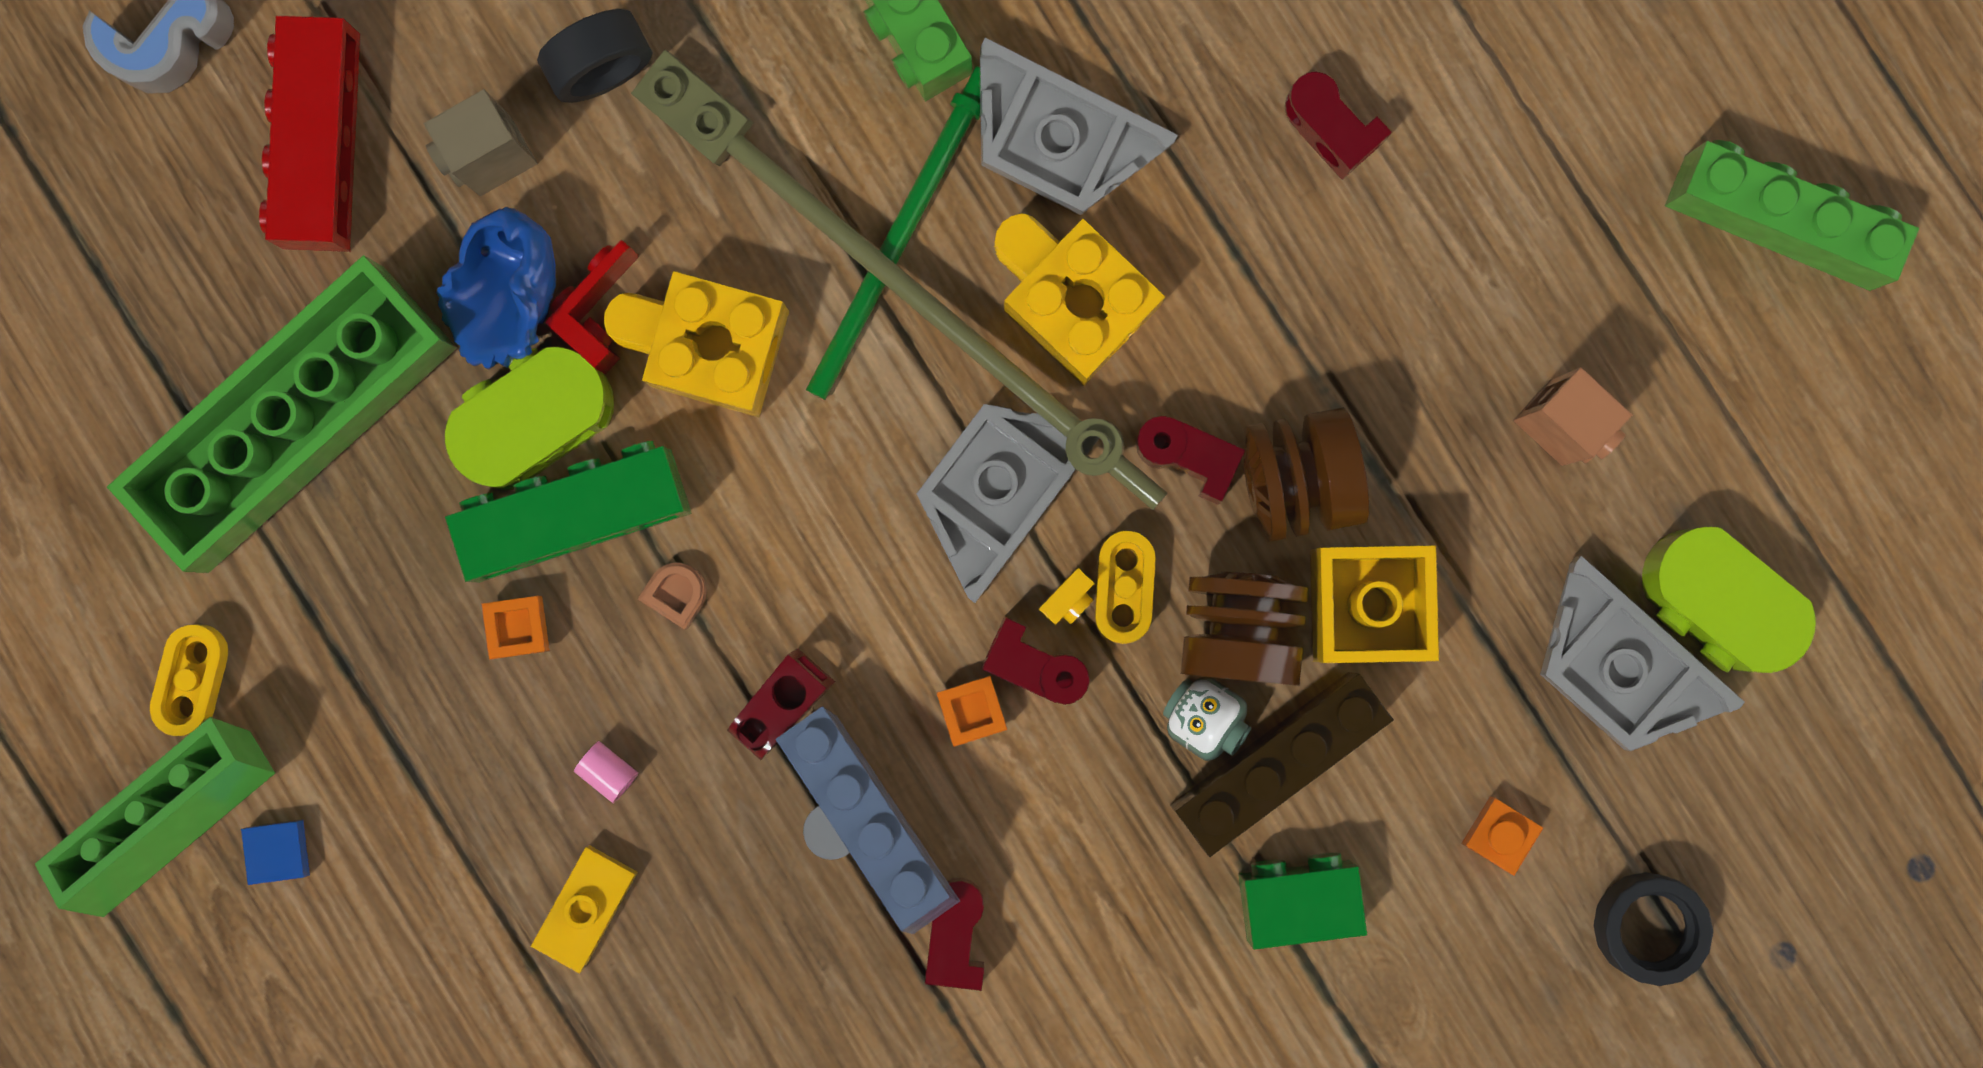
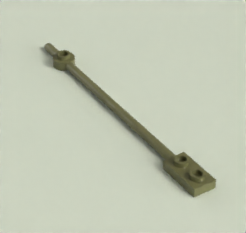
M664 49L631 92L636 99L712 163L721 166L729 154L1055 427L1067 438L1066 454L1075 469L1083 474L1092 476L1109 473L1152 510L1159 505L1168 493L1123 456L1125 449L1124 439L1120 430L1114 424L1098 418L1081 421L749 142L744 135L754 122L677 57ZM1091 436L1099 437L1104 444V451L1098 458L1089 457L1084 450V443Z

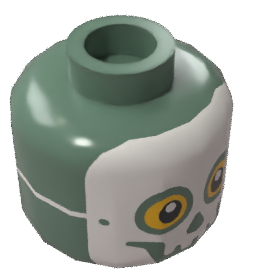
M1200 677L1194 682L1190 679L1183 681L1171 696L1163 712V716L1169 719L1167 723L1168 735L1205 761L1219 757L1224 751L1234 755L1242 746L1251 730V727L1244 723L1248 710L1246 701L1212 677Z

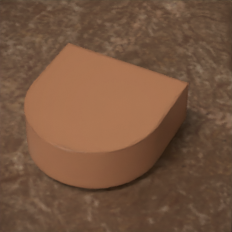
M670 563L662 566L653 574L638 600L685 630L688 629L703 606L707 587L703 576L694 567L683 563Z

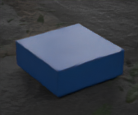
M304 820L241 829L248 885L304 878L310 875Z

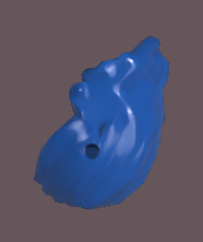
M509 207L498 209L470 225L461 243L459 262L449 267L447 273L442 276V286L438 287L436 292L439 297L438 306L442 312V321L450 328L454 341L460 345L459 351L461 356L465 357L469 364L473 366L482 364L484 368L491 369L499 363L508 368L514 358L523 359L532 353L531 345L539 342L538 335L536 334L537 325L543 324L546 319L556 287V263L551 237L541 225L534 222L526 214Z

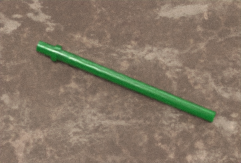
M978 66L973 70L962 93H955L950 102L953 110L879 249L896 265L973 118L976 120L980 119V67ZM869 271L806 388V391L823 400H826L886 286Z

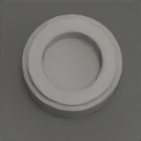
M817 806L811 811L804 823L803 834L808 848L818 857L828 860L839 859L848 855L850 852L821 808Z

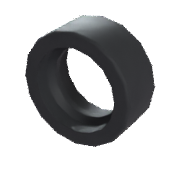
M613 9L585 17L564 28L540 49L537 61L556 97L561 102L575 103L600 96L624 84L649 63L653 52L631 11Z
M1648 872L1625 876L1610 886L1597 904L1593 925L1598 948L1609 964L1638 982L1656 986L1682 982L1698 971L1710 953L1714 932L1709 910L1695 891L1678 880ZM1649 895L1666 897L1675 903L1683 914L1685 922L1683 940L1676 951L1665 960L1657 962L1639 960L1630 954L1622 942L1620 933L1622 917L1630 904L1640 897Z

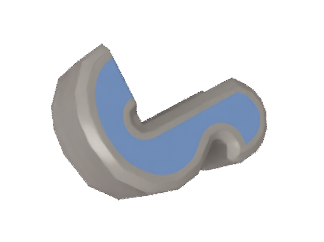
M168 0L135 42L131 41L115 27L90 10L82 28L88 52L93 60L106 72L145 93H170L188 82L197 68L200 41L205 42L216 50L225 45L234 28V16L230 7L223 0Z

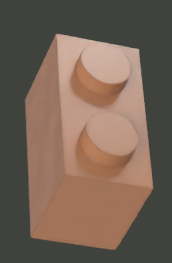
M1580 367L1550 380L1513 421L1561 466L1579 461L1587 463L1595 456L1603 459L1609 455L1625 438L1626 434L1620 428L1632 417V414Z

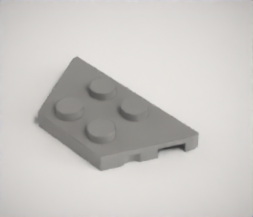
M987 38L984 39L980 47L981 166L1079 215L1083 214L1163 153L1175 142L1178 136Z
M984 404L916 493L967 597L974 603L977 602L1076 470L1066 454L1067 438L1037 413L1029 414L1013 411L1009 408ZM1091 436L1085 441L1084 450L1086 454L1090 452L1099 440V437Z
M1577 556L1570 562L1540 675L1621 748L1633 751L1656 742L1659 737L1670 733H1679L1697 726V723L1723 712H1732L1742 707L1745 702L1585 558Z

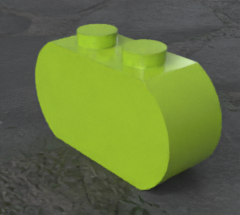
M546 347L540 352L537 348H532L530 355L523 359H513L509 366L511 371L496 382L492 383L490 379H487L467 390L461 397L465 403L450 413L445 429L447 453L455 468L467 479L477 484L501 490H514V484L535 477L606 429L612 418L614 408L611 385L606 375L595 369L580 354L561 347Z
M1701 527L1673 532L1659 540L1646 557L1642 570V585L1646 599L1660 610L1656 617L1676 634L1685 636L1686 633H1689L1704 646L1700 650L1702 656L1722 671L1729 672L1733 669L1735 671L1757 673L1778 672L1795 664L1809 649L1816 626L1815 612L1811 601L1722 528Z

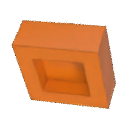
M542 596L482 604L489 660L550 651Z
M991 675L937 692L953 747L1007 730Z
M1490 796L1461 844L1515 876L1542 832L1543 827L1500 800Z

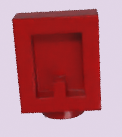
M620 240L614 247L610 244L603 247L592 258L588 265L590 274L577 288L569 286L555 298L550 306V311L553 314L544 322L589 364L605 375L620 359L608 348L614 340L590 316L583 324L580 321L639 257L623 240Z

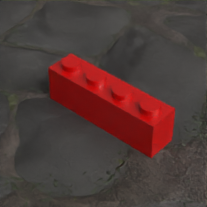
M276 16L275 34H270L268 38L267 55L269 63L273 68L272 89H268L265 94L264 108L266 118L271 123L270 144H266L262 151V169L265 177L268 178L267 200H263L260 204L259 223L262 232L265 233V240L284 250L350 252L360 33L344 18Z

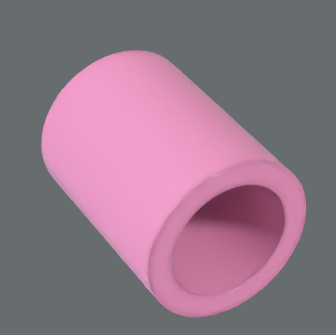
M600 741L589 749L574 769V773L613 804L625 793L638 775L635 769Z

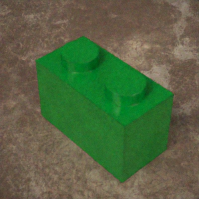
M1341 853L1311 855L1307 857L1308 865L1286 868L1285 860H1266L1252 863V872L1238 874L1247 942L1255 950L1367 936L1359 867L1350 860L1342 861Z

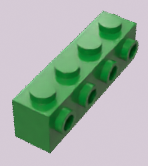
M646 441L622 449L623 459L605 465L601 464L600 458L582 461L567 468L568 477L548 483L546 476H538L514 484L515 494L494 500L492 493H486L459 502L461 511L445 516L465 582L480 583L692 514L672 450L664 446L655 448L654 441Z

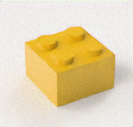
M1436 546L1327 547L1310 550L1313 662L1439 661Z

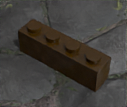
M1347 672L1171 803L1170 806L1210 858L1394 721V719L1362 676L1358 673Z

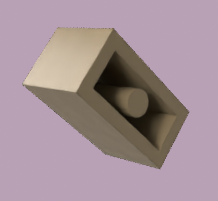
M485 89L423 123L433 140L426 145V149L439 171L444 176L449 174L458 187L465 184L480 197L538 164L512 117Z

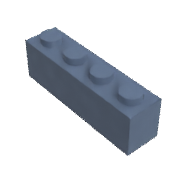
M822 706L776 738L783 752L901 932L915 934L960 902L835 714Z

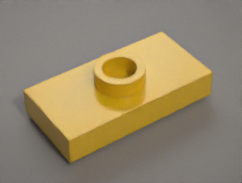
M591 845L585 847L530 947L580 974L584 971L638 872Z

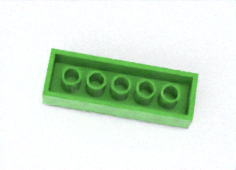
M363 255L112 481L107 488L182 572L209 573L454 352L457 347L382 265Z

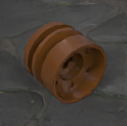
M1344 407L1305 415L1301 442L1296 441L1286 419L1273 422V445L1263 423L1246 427V453L1244 459L1246 486L1252 509L1260 521L1268 542L1286 539V515L1296 537L1307 535L1310 525V508H1316L1317 514L1327 531L1368 522L1369 492L1362 450L1353 421Z
M1221 571V573L1189 578L1188 592L1213 595L1212 607L1187 605L1186 615L1211 622L1210 634H1196L1184 637L1181 674L1300 686L1303 648L1279 641L1278 632L1279 629L1296 628L1305 625V616L1280 613L1281 602L1307 603L1308 588L1295 586L1277 576Z

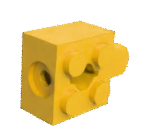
M1023 213L1009 217L1001 223L996 231L994 241L996 256L1021 281L1004 300V311L1083 386L1160 308L1165 299V296L1084 219L1061 242L1033 216Z
M673 271L665 301L635 293L619 294L609 303L605 310L604 325L607 334L618 345L649 354L642 381L652 388L760 417L790 311L783 301Z

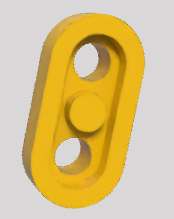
M1121 531L1110 536L1101 546L1098 555L1095 622L1098 630L1104 637L1121 644L1139 640L1146 634L1152 621L1155 551L1146 537L1133 531ZM1122 549H1129L1136 555V565L1131 570H1122L1116 564V555ZM1120 604L1129 606L1133 612L1132 621L1123 627L1115 624L1112 619L1114 608Z
M186 625L175 630L167 639L150 701L152 721L163 733L171 736L189 735L209 717H213L228 659L227 642L217 629L208 625ZM200 642L207 648V657L202 663L198 662L194 657V648ZM184 697H188L193 703V712L189 717L184 716L180 711V703Z

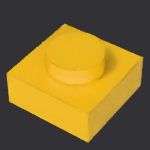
M1077 568L1038 610L1054 625L1062 617L1072 624L1093 602V599L1086 592L1095 583Z

